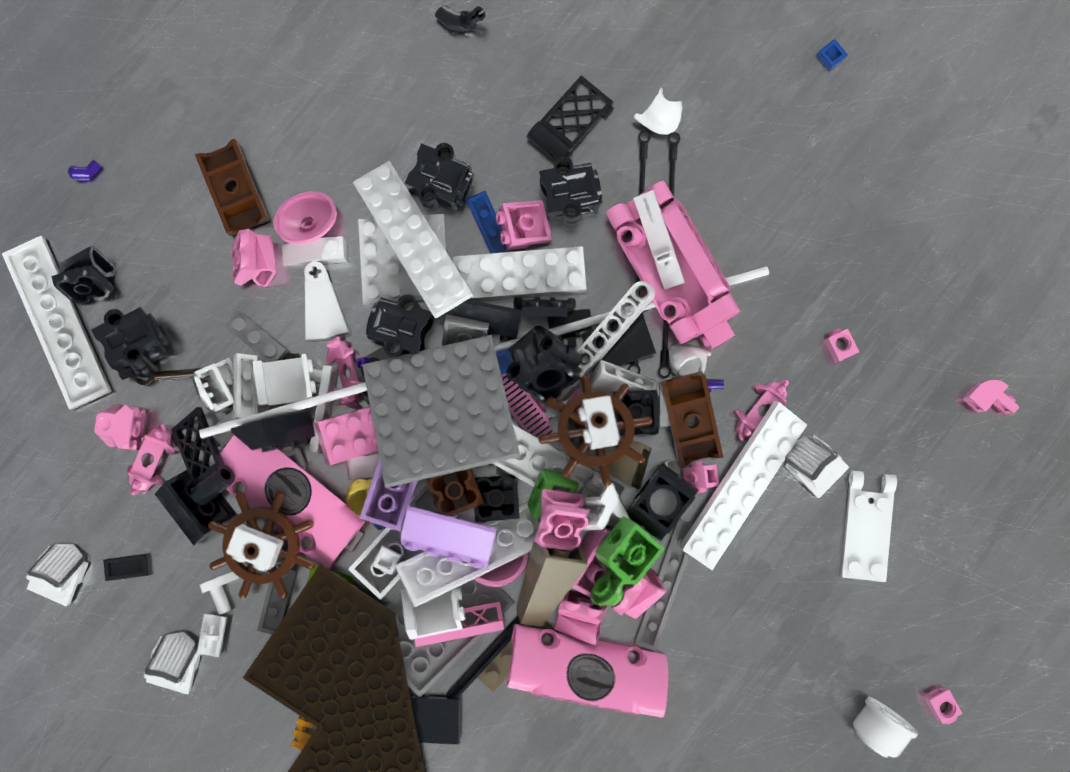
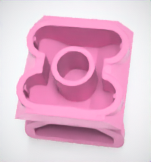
M250 229L239 230L232 246V279L235 284L242 286L250 279H253L259 286L267 287L276 273L272 236L255 234Z
M114 404L97 414L94 431L109 447L139 450L142 445L140 438L144 435L147 417L145 408L126 404L124 406Z
M543 489L541 493L540 526L534 541L545 548L569 551L577 548L581 543L580 534L588 525L587 516L589 510L582 508L585 502L584 496L577 493Z
M649 569L637 585L624 584L622 587L623 598L618 604L611 607L620 615L625 613L637 619L661 598L667 590L655 571Z
M569 591L560 603L554 630L597 645L601 634V622L608 605H596L591 601V597L576 591Z

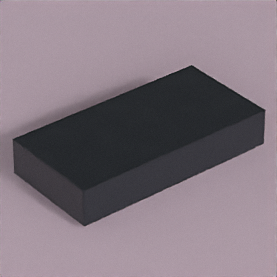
M149 553L103 559L105 581L151 575Z

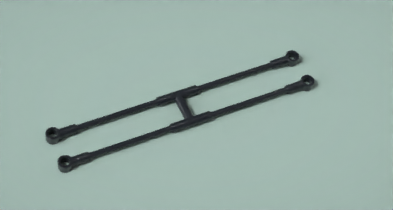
M641 131L638 135V142L640 144L639 159H641L639 195L645 190V167L648 156V143L651 138L648 131ZM677 132L670 133L667 139L670 161L669 189L673 196L675 189V165L678 144L681 139ZM646 135L648 140L642 141L640 137ZM674 136L678 141L672 142L670 138ZM634 270V273H635V283H636V282H639V281H641V280H640V278L638 277L636 271ZM666 320L663 323V347L661 350L660 367L657 371L658 376L662 379L668 378L671 374L668 351L669 324ZM639 360L631 362L627 370L630 371L631 367H636L638 369L637 374H640ZM662 368L668 370L666 376L661 375L660 370Z

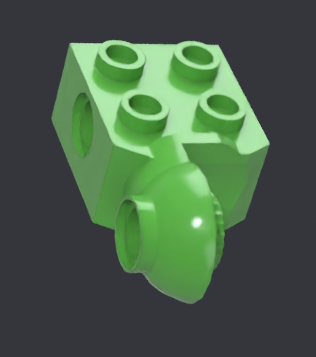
M624 516L595 551L597 559L609 569L604 576L597 580L592 588L591 601L596 605L615 606L623 598V585H637L665 549L640 526Z

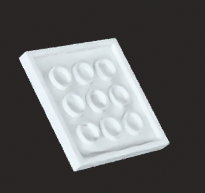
M444 214L424 215L446 251ZM374 218L358 219L363 305H374L379 301L380 297L397 302L405 294L412 295L417 302H423L424 299Z

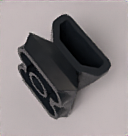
M90 246L62 261L59 273L51 276L54 287L70 301L87 303L92 297L105 298L115 289L107 278L115 275L116 267L97 248Z
M657 390L628 391L621 402L628 408L632 418L650 416L653 420L650 425L635 427L634 435L659 434ZM614 411L615 421H622L618 414ZM619 430L618 434L624 435V430Z
M514 475L474 478L484 501L483 504L474 507L475 522L520 519L517 477Z

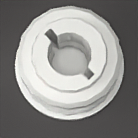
M868 696L865 700L866 705L853 721L857 737L872 750L884 757H899L910 740L917 737V730L891 708Z

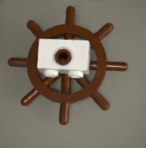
M583 375L580 379L583 394L573 398L567 405L552 396L547 398V404L561 412L558 421L557 432L541 435L538 440L541 444L559 441L563 451L570 458L562 470L563 477H569L577 464L589 468H599L603 485L609 486L611 484V477L608 466L615 464L625 455L639 464L645 462V457L630 446L634 437V428L650 425L653 420L650 416L632 418L628 408L621 402L629 390L628 384H622L615 395L612 396L604 392H592L589 377ZM614 411L618 414L622 421H615ZM569 418L584 428L567 430ZM619 430H624L623 441L619 440ZM584 437V440L577 449L570 441V439ZM613 446L616 448L614 452L608 455L605 454L604 447ZM590 447V450H596L597 456H589L585 453Z
M282 491L276 493L271 508L255 507L251 509L244 493L237 492L235 497L242 513L237 515L228 526L215 521L208 523L209 529L224 535L222 542L224 557L211 562L209 567L211 570H217L228 565L238 577L243 579L239 591V597L242 599L247 597L252 583L266 584L271 582L274 583L279 597L286 598L288 592L281 577L287 574L294 564L308 569L315 567L314 561L299 555V533L311 529L314 526V522L306 520L294 525L289 517L279 511L285 496ZM255 517L267 518L262 532L257 525ZM276 522L283 531L270 536ZM285 539L288 541V551L281 548ZM277 558L285 559L283 564L277 569L275 565ZM242 562H249V567L247 568ZM257 569L261 571L268 570V573H259L256 571Z

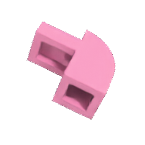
M999 380L978 383L962 398L978 413L986 412L993 403L1006 415L1014 414L1019 408L1015 403V398L1008 393H1004L1009 385Z

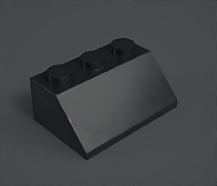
M468 299L455 307L454 316L488 322V335L500 337L499 341L506 342L518 338L522 321V310Z
M310 411L262 419L231 428L232 433L251 450L261 449L262 453L276 450V445H278V449L291 447V442H294V446L308 443V438L315 437Z
M197 466L196 471L198 477L200 476L201 468L199 466ZM185 470L164 482L155 493V496L193 546L216 532L209 529L208 523L210 521L225 525L236 514L221 494L217 495L206 505L195 503L190 494L193 484L188 471Z

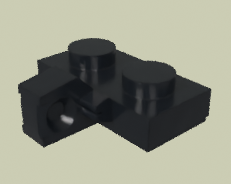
M590 309L574 310L567 313V317L547 316L548 327L551 329L591 317ZM592 326L562 334L561 338H567V345L577 349L576 337H581V332L592 330Z

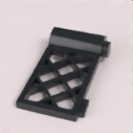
M581 75L547 114L531 128L526 137L554 161L560 157L571 159L573 148L602 116L606 119L614 110V107H612L613 101ZM582 83L588 88L589 95L577 96L576 88ZM589 99L590 109L578 110L577 100ZM592 99H601L606 105L602 109H593ZM574 100L575 110L563 111V103ZM579 114H590V123L579 124ZM561 115V125L553 126L548 122L551 116ZM564 115H576V125H564ZM577 129V137L573 142L565 136V130Z
M196 407L171 429L173 433L171 436L175 446L179 448L192 481L193 488L190 494L193 501L199 505H206L235 481V475L228 466L224 465L213 435L205 438V447L201 446L202 438L199 430L209 427L202 407ZM196 417L198 418V421H199V422H198V428H195V427H194V422H195V418H196ZM183 428H186L185 439H183L181 434ZM193 431L196 432L195 443L191 442ZM190 446L194 447L192 458L189 454ZM200 450L204 451L202 462L198 461ZM210 454L215 461V464L212 466L209 465ZM197 466H201V472L199 477L196 472Z

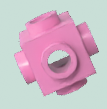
M704 461L691 463L690 468H683V478L699 489L697 493L708 492L709 487L719 486L717 464L705 466Z

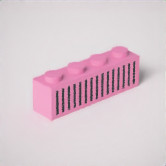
M506 374L501 375L510 413L522 429L538 438L541 435L553 433L549 425V421L553 418L550 417L548 419L543 413L546 408L538 399L535 402L531 397L532 393H527L520 389L519 385L508 379Z

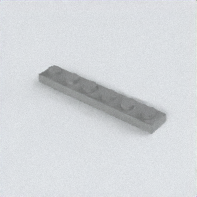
M679 519L675 525L658 574L660 581L667 591L645 611L634 642L653 651H656L689 558V554L680 549L679 545L693 525L690 522Z

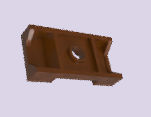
M235 138L230 140L223 148L210 153L195 154L222 224L229 236L238 234L239 230L250 229L270 220L246 165L241 147ZM235 181L237 188L232 192H228L226 190L227 184Z
M699 371L659 382L663 401L667 409L679 466L685 468L692 461L707 457L723 458L706 375ZM690 416H697L698 422L694 426H688L687 419Z

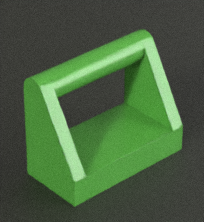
M542 468L527 503L531 516L540 518L541 493L543 489L552 490L553 486L567 488L566 492L575 493L579 485L578 482L565 478L550 469Z

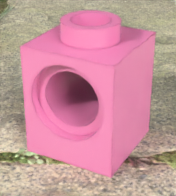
M725 321L701 334L698 338L704 348L708 347L711 350L729 340L735 334L728 322Z
M838 328L828 333L829 338L824 340L834 363L859 353L848 329L841 331ZM837 339L844 341L845 347L843 350L836 346Z
M943 686L923 696L935 719L942 724H951L958 719L957 716L962 714L950 690ZM943 702H947V709L941 712L940 705Z

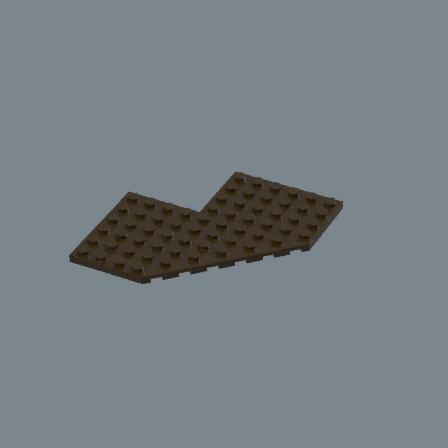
M320 564L243 676V679L317 727L287 772H424L395 613Z

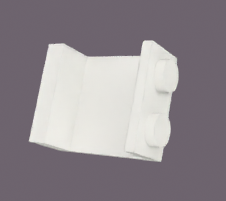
M301 354V358L263 363L262 360L252 361L258 405L260 407L295 403L312 398L313 394H317L315 381L310 380V373L313 372L312 359L308 360L306 354Z
M460 586L415 608L406 589L401 590L405 629L410 640L463 629L462 620H465V613L463 607H459L458 600H462Z

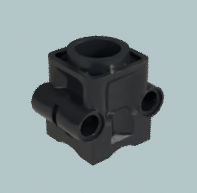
M421 143L417 152L416 166L409 172L405 185L409 188L410 194L419 197L425 210L432 212L437 210L440 205L457 211L459 205L462 206L469 194L474 173H472L469 163L456 159L450 144L440 143L434 149Z
M560 157L555 161L554 168L539 171L541 192L546 198L545 212L548 222L562 220L565 226L575 227L579 224L582 214L598 212L599 204L603 203L598 172L596 169H592L591 163L573 166L569 158ZM565 170V171H567V172H566V173H561V172H559V171ZM573 211L576 215L570 216L567 212Z
M402 295L397 302L380 297L379 301L374 304L368 318L366 327L367 339L372 343L383 346L384 351L391 358L410 353L418 354L419 351L426 349L425 338L432 329L435 318L431 315V311L422 309L412 295ZM409 305H413V308L411 310L406 311V308ZM400 345V349L393 353L394 347Z
M141 307L126 315L118 309H111L104 315V323L91 329L95 339L104 347V357L113 370L118 371V375L122 380L134 374L141 378L151 376L155 370L153 362L169 354L165 347L168 341L159 324L151 313L146 314Z
M535 326L509 349L513 362L507 368V378L517 383L520 389L534 394L545 403H547L548 397L557 398L563 389L574 385L581 379L577 370L582 360L581 354L566 345L562 338L543 326Z
M664 463L650 476L627 509L629 518L640 527L644 525V530L659 541H662L671 532L681 516L694 501L695 495L699 490L683 477L681 479L678 478L679 475ZM659 489L667 491L671 497L669 510L661 515L656 514L650 506L652 494Z

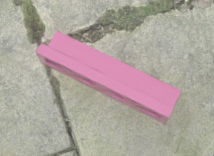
M500 601L463 608L464 613L472 612L478 616L474 624L467 625L462 622L463 629L416 638V647L504 630L505 625ZM496 607L498 620L489 621L482 615L487 608ZM482 609H483V611L481 612V614H479V613L476 612L477 610H482ZM480 619H482L483 621H485V622H483V623H478V621H479Z

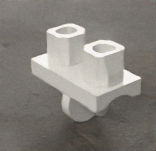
M204 614L197 654L220 657L227 617Z

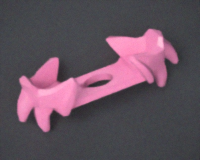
M338 335L326 344L328 347L326 364H330L333 360L337 363L343 389L361 384L362 382H358L352 357L354 351L352 347H349L351 343L341 341L343 336ZM346 366H348L351 371L349 378H347L344 373V369ZM358 393L340 398L339 400L341 405L359 409L360 405L357 402L362 401L364 397Z
M788 380L772 381L767 385L756 384V392L758 394L764 392L746 416L742 410L735 411L739 416L736 432L740 441L750 439L763 419L758 413V408L761 405L768 403L771 407L773 402L777 401L786 407Z
M160 424L158 428L151 429L140 438L143 443L134 464L127 468L129 484L132 486L131 495L147 491L153 484H162L161 476L157 474L153 477L164 450L168 454L176 452L171 447V433L167 431L164 424ZM145 453H150L154 457V462L144 467L141 460L142 456Z

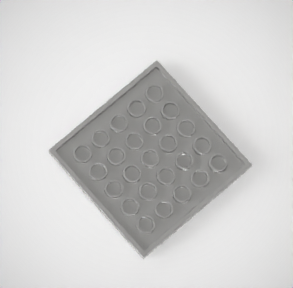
M492 335L419 351L418 354L410 353L362 364L386 488L520 457Z

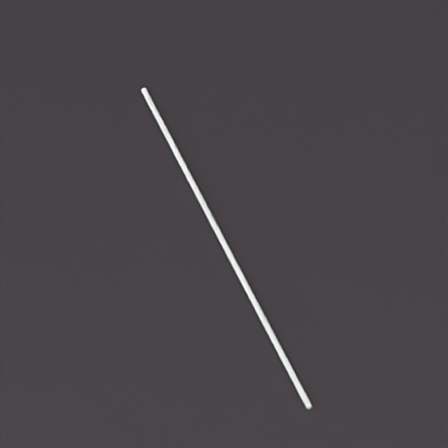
M766 266L725 279L729 286L769 275V269ZM653 301L643 311L655 308L656 306ZM633 305L625 307L626 315L632 313ZM610 312L548 330L557 336L600 324ZM522 337L494 345L496 353L510 349ZM366 382L201 429L199 433L201 438H206L230 431L231 428L282 416L367 391Z

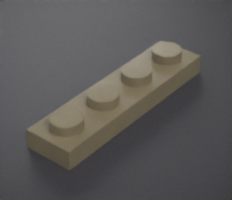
M547 620L542 625V627L529 626L544 630L553 628V626ZM511 641L477 677L492 692L508 677L513 650Z

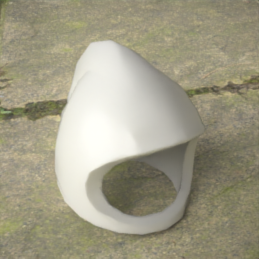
M660 88L654 100L643 114L635 113L634 118L651 131L658 134H670L678 128L681 121L682 101L673 102L666 100L663 96V89Z
M674 344L670 347L669 361L676 377L698 372L699 367L700 371L705 372L707 356H711V352L689 344Z

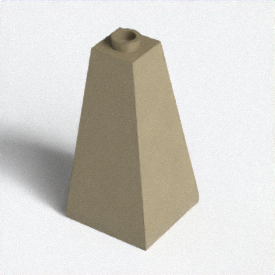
M573 423L576 429L584 428L581 425ZM633 440L630 447L643 455L646 459L645 462L639 464L625 455L621 460L608 467L612 476L624 484L640 490L652 448L644 443ZM613 446L604 447L606 455L616 450ZM589 447L586 455L597 456L596 450H590Z
M535 541L533 542L516 608L521 624L542 627L587 569L588 562L580 545L569 551L545 548Z

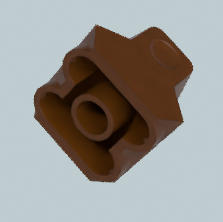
M471 468L426 479L441 515L451 517L484 503Z

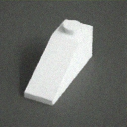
M343 236L319 238L305 244H283V266L307 265L313 261L322 264L348 262L347 241Z
M600 360L589 377L592 392H604L613 396V392H616L625 383L629 386L628 391L657 390L658 397L660 396L658 381Z

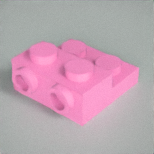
M543 200L503 203L498 212H496V222L502 226L500 234L501 243L506 244L507 250L528 248L529 245L550 243L552 241Z

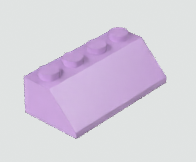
M379 459L360 519L401 532L406 510L410 505L417 481L386 488Z
M408 506L401 534V545H404V548L411 551H417V549L426 551V554L433 557L442 555L448 557V560L460 563L465 561L475 568H488L495 543L496 529Z

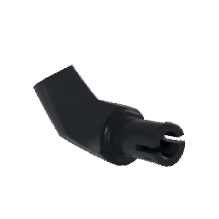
M444 4L436 11L435 17L448 29L471 31L476 27V23L485 18V12L479 15V12L484 10L479 6L470 12H456Z

